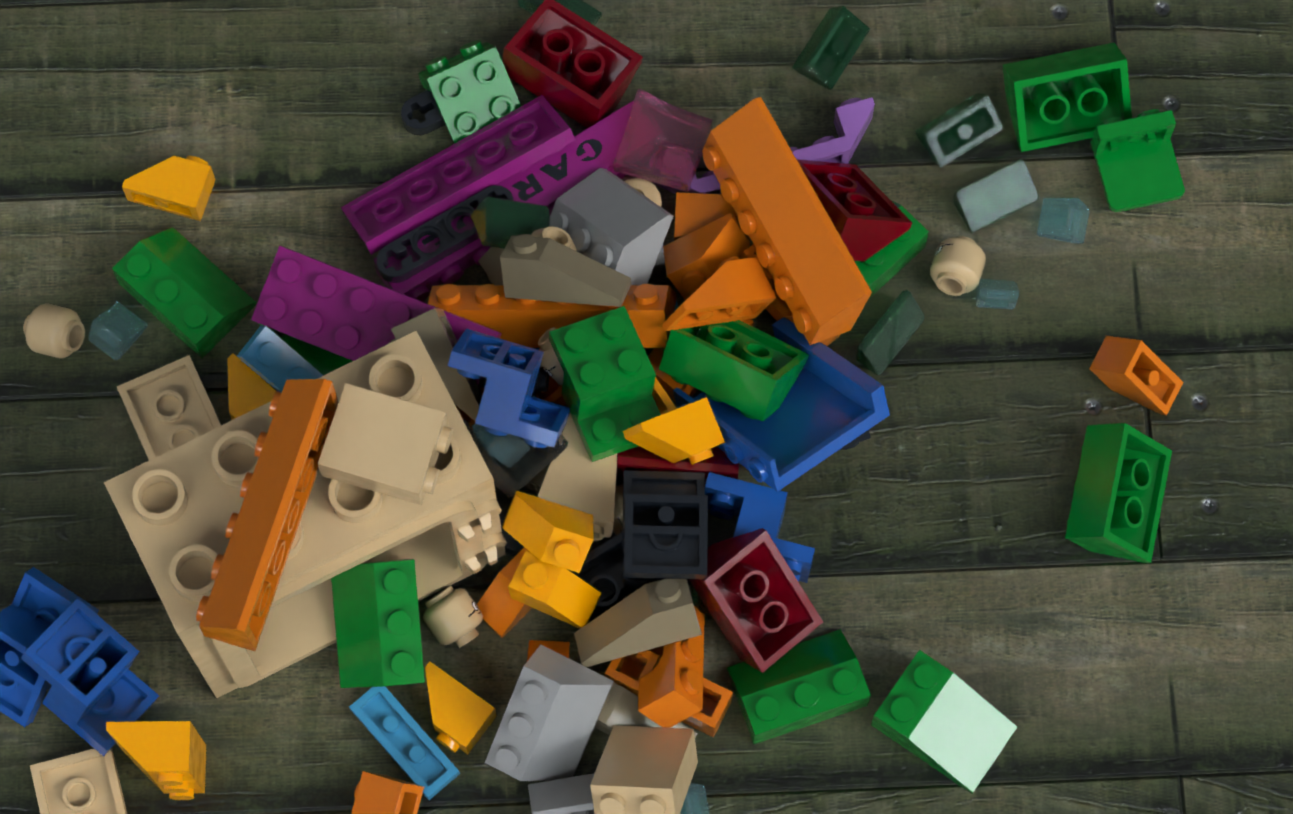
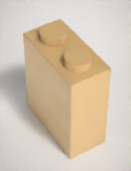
M345 383L318 461V467L321 476L422 505L425 494H433L440 470L434 467L439 452L446 454L448 451L453 428L448 427L447 414L444 411Z
M614 725L590 784L594 813L680 814L698 763L694 729Z

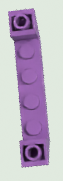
M852 98L841 103L839 107L835 108L834 125L839 138L826 136L816 140L812 146L802 149L790 147L797 160L848 164L873 118L875 106L873 98L864 100ZM688 151L681 154L668 152L657 157L656 161L651 162L652 182L674 194L676 192L722 194L720 183L713 171H708L702 178L697 179Z

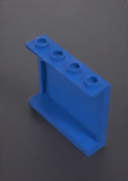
M785 317L772 324L775 338L809 354V357L780 408L763 422L758 419L745 417L741 414L740 410L724 402L714 401L708 398L704 392L691 398L678 387L673 390L677 404L676 408L707 397L725 443L717 447L726 454L732 463L741 464L749 470L756 481L760 483L765 482L777 492L890 415L884 386L823 343L818 342L809 345L804 334L800 333L796 329L795 324Z

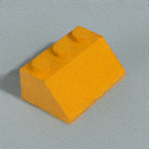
M191 721L106 722V731L121 750L164 794H169L170 799L191 800L194 799V793H205L206 744Z

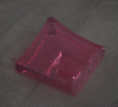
M638 89L621 144L613 162L614 171L688 192L700 162L703 147L713 128V119L688 112L644 90Z

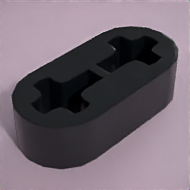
M426 90L404 103L401 117L404 128L409 133L422 136L445 126L430 91ZM418 109L421 113H426V121L419 123L417 119H412V112Z

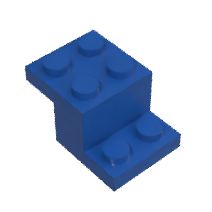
M467 328L465 329L451 351L448 366L456 368L457 372L464 377L479 379L482 376L487 378L475 424L484 426L487 432L494 435L506 436L511 434L524 438V442L533 447H555L567 422L570 408L532 397L544 354L543 351Z
M709 472L705 485V495H708L710 514L727 520L733 519V516L739 517L734 537L761 528L765 529L798 582L807 583L815 548L778 539L788 492L781 490L777 492L773 488Z
M35 567L25 572L12 604L0 611V712L24 728L34 721L44 695L52 685L21 659L23 653L77 598L96 614L99 612V609Z
M79 598L39 636L21 657L26 664L52 685L42 704L103 757L116 744L106 731V722H137L159 697L155 691L129 670L140 651Z

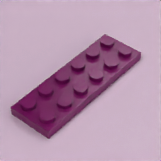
M541 95L340 208L349 224L372 255L389 243L485 188L497 185L514 174L526 171L532 164L546 156L560 152L566 145L576 139L571 128L544 96Z
M279 245L251 320L354 361L391 343V340L395 339L392 328L434 308H440ZM444 310L457 341L466 328L500 338L502 334ZM482 376L479 379H475L479 390L484 380Z

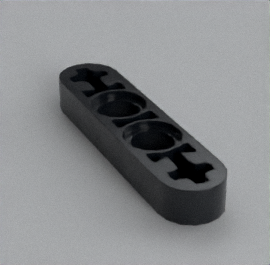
M500 185L487 187L384 246L377 255V267L380 276L390 283L403 282L505 224L514 214L515 206L512 193ZM493 198L498 202L505 200L503 203L504 210L498 212L495 208L488 210L490 208V200ZM477 206L479 207L480 213H483L484 211L488 210L484 213V219L486 221L484 223L480 222L478 212L474 209ZM459 216H468L474 221V226L467 233H458L452 228L454 219ZM423 236H436L440 240L439 248L432 253L421 251L418 248V242ZM409 245L412 247L414 256L418 259L416 262L412 261L411 255L408 256L406 247ZM394 256L395 259L401 260L406 257L401 261L402 269L398 271L394 267L387 268L389 266L388 258Z

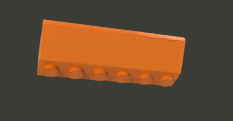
M761 97L755 98L710 131L702 150V156L706 167L714 172L719 181L723 198L728 203H731L738 215L741 230L744 234L749 235L753 242L760 264L765 268L767 267L772 276L780 299L785 300L791 310L796 329L804 334L809 345H813L851 331L872 291Z
M446 284L432 286L428 300L430 305L501 332L500 339L530 348H540L538 345L540 337L552 327L558 329L620 308L505 298L504 286L493 284ZM631 285L622 306H625L644 348L666 347L670 331H665L662 324L674 313L677 299L676 292L669 285Z
M288 379L284 384L282 392L276 391L273 395L269 407V416L273 417L268 432L262 431L255 446L254 456L258 457L254 472H247L243 479L240 497L244 498L240 512L239 514L232 513L226 528L225 537L230 539L224 555H217L212 567L211 579L215 580L211 594L210 596L204 595L198 606L196 621L200 622L199 627L205 637L256 651L319 470L318 461L339 403L333 382L330 380Z

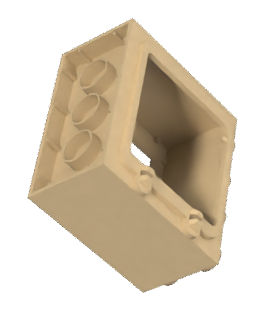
M417 331L317 379H326L333 382L338 401L340 400L345 383L446 412L448 427L453 428V434L447 453L439 452L434 468L440 471L433 494L426 493L422 505H418L321 476L320 470H318L256 651L205 637L199 627L200 622L196 621V614L202 597L204 595L210 596L215 582V580L211 579L214 561L218 554H225L230 539L225 537L229 519L232 513L239 514L244 500V498L240 497L243 479L247 472H254L258 457L254 456L258 437L262 431L268 432L273 418L269 416L271 401L104 482L178 636L216 698L237 688L254 684L336 643L331 578L361 563L414 559L418 601L481 571L486 564L491 566L497 563L498 558L506 555L505 546L507 542L502 534L499 517L502 510L497 502L493 476Z

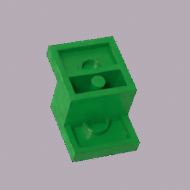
M625 306L550 331L549 341L564 372L561 394L567 407L570 408L569 412L591 461L595 462L637 447L638 445L625 439L622 431L660 416L661 413L652 396L656 373Z

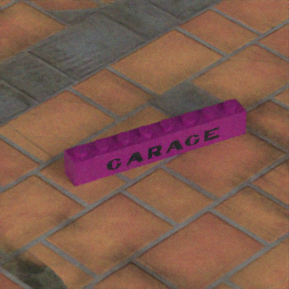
M635 99L574 136L576 140L566 145L560 152L548 155L532 164L526 171L514 174L498 183L497 185L507 188L514 198V214L505 224L403 282L390 283L380 276L377 267V257L373 259L376 272L387 288L423 302L429 297L432 286L452 284L462 277L464 270L475 263L480 265L478 261L504 232L536 226L541 223L543 225L547 224L557 198L599 168L607 169L618 178L623 179L627 174V170L638 163L646 165L653 161L662 149V134L639 101ZM495 198L491 199L488 210L495 208L498 212L503 211L505 200L498 202ZM475 207L474 209L478 212L480 222H486L484 213L488 210L480 213L479 207ZM459 216L452 222V228L458 233H467L474 226V221L468 216ZM433 235L423 236L418 242V248L425 253H432L440 246V240ZM411 245L407 246L408 256H412L413 262L418 261L413 254ZM394 256L389 257V266L387 268L394 267L396 271L402 269L401 261L406 257L401 260L395 259Z

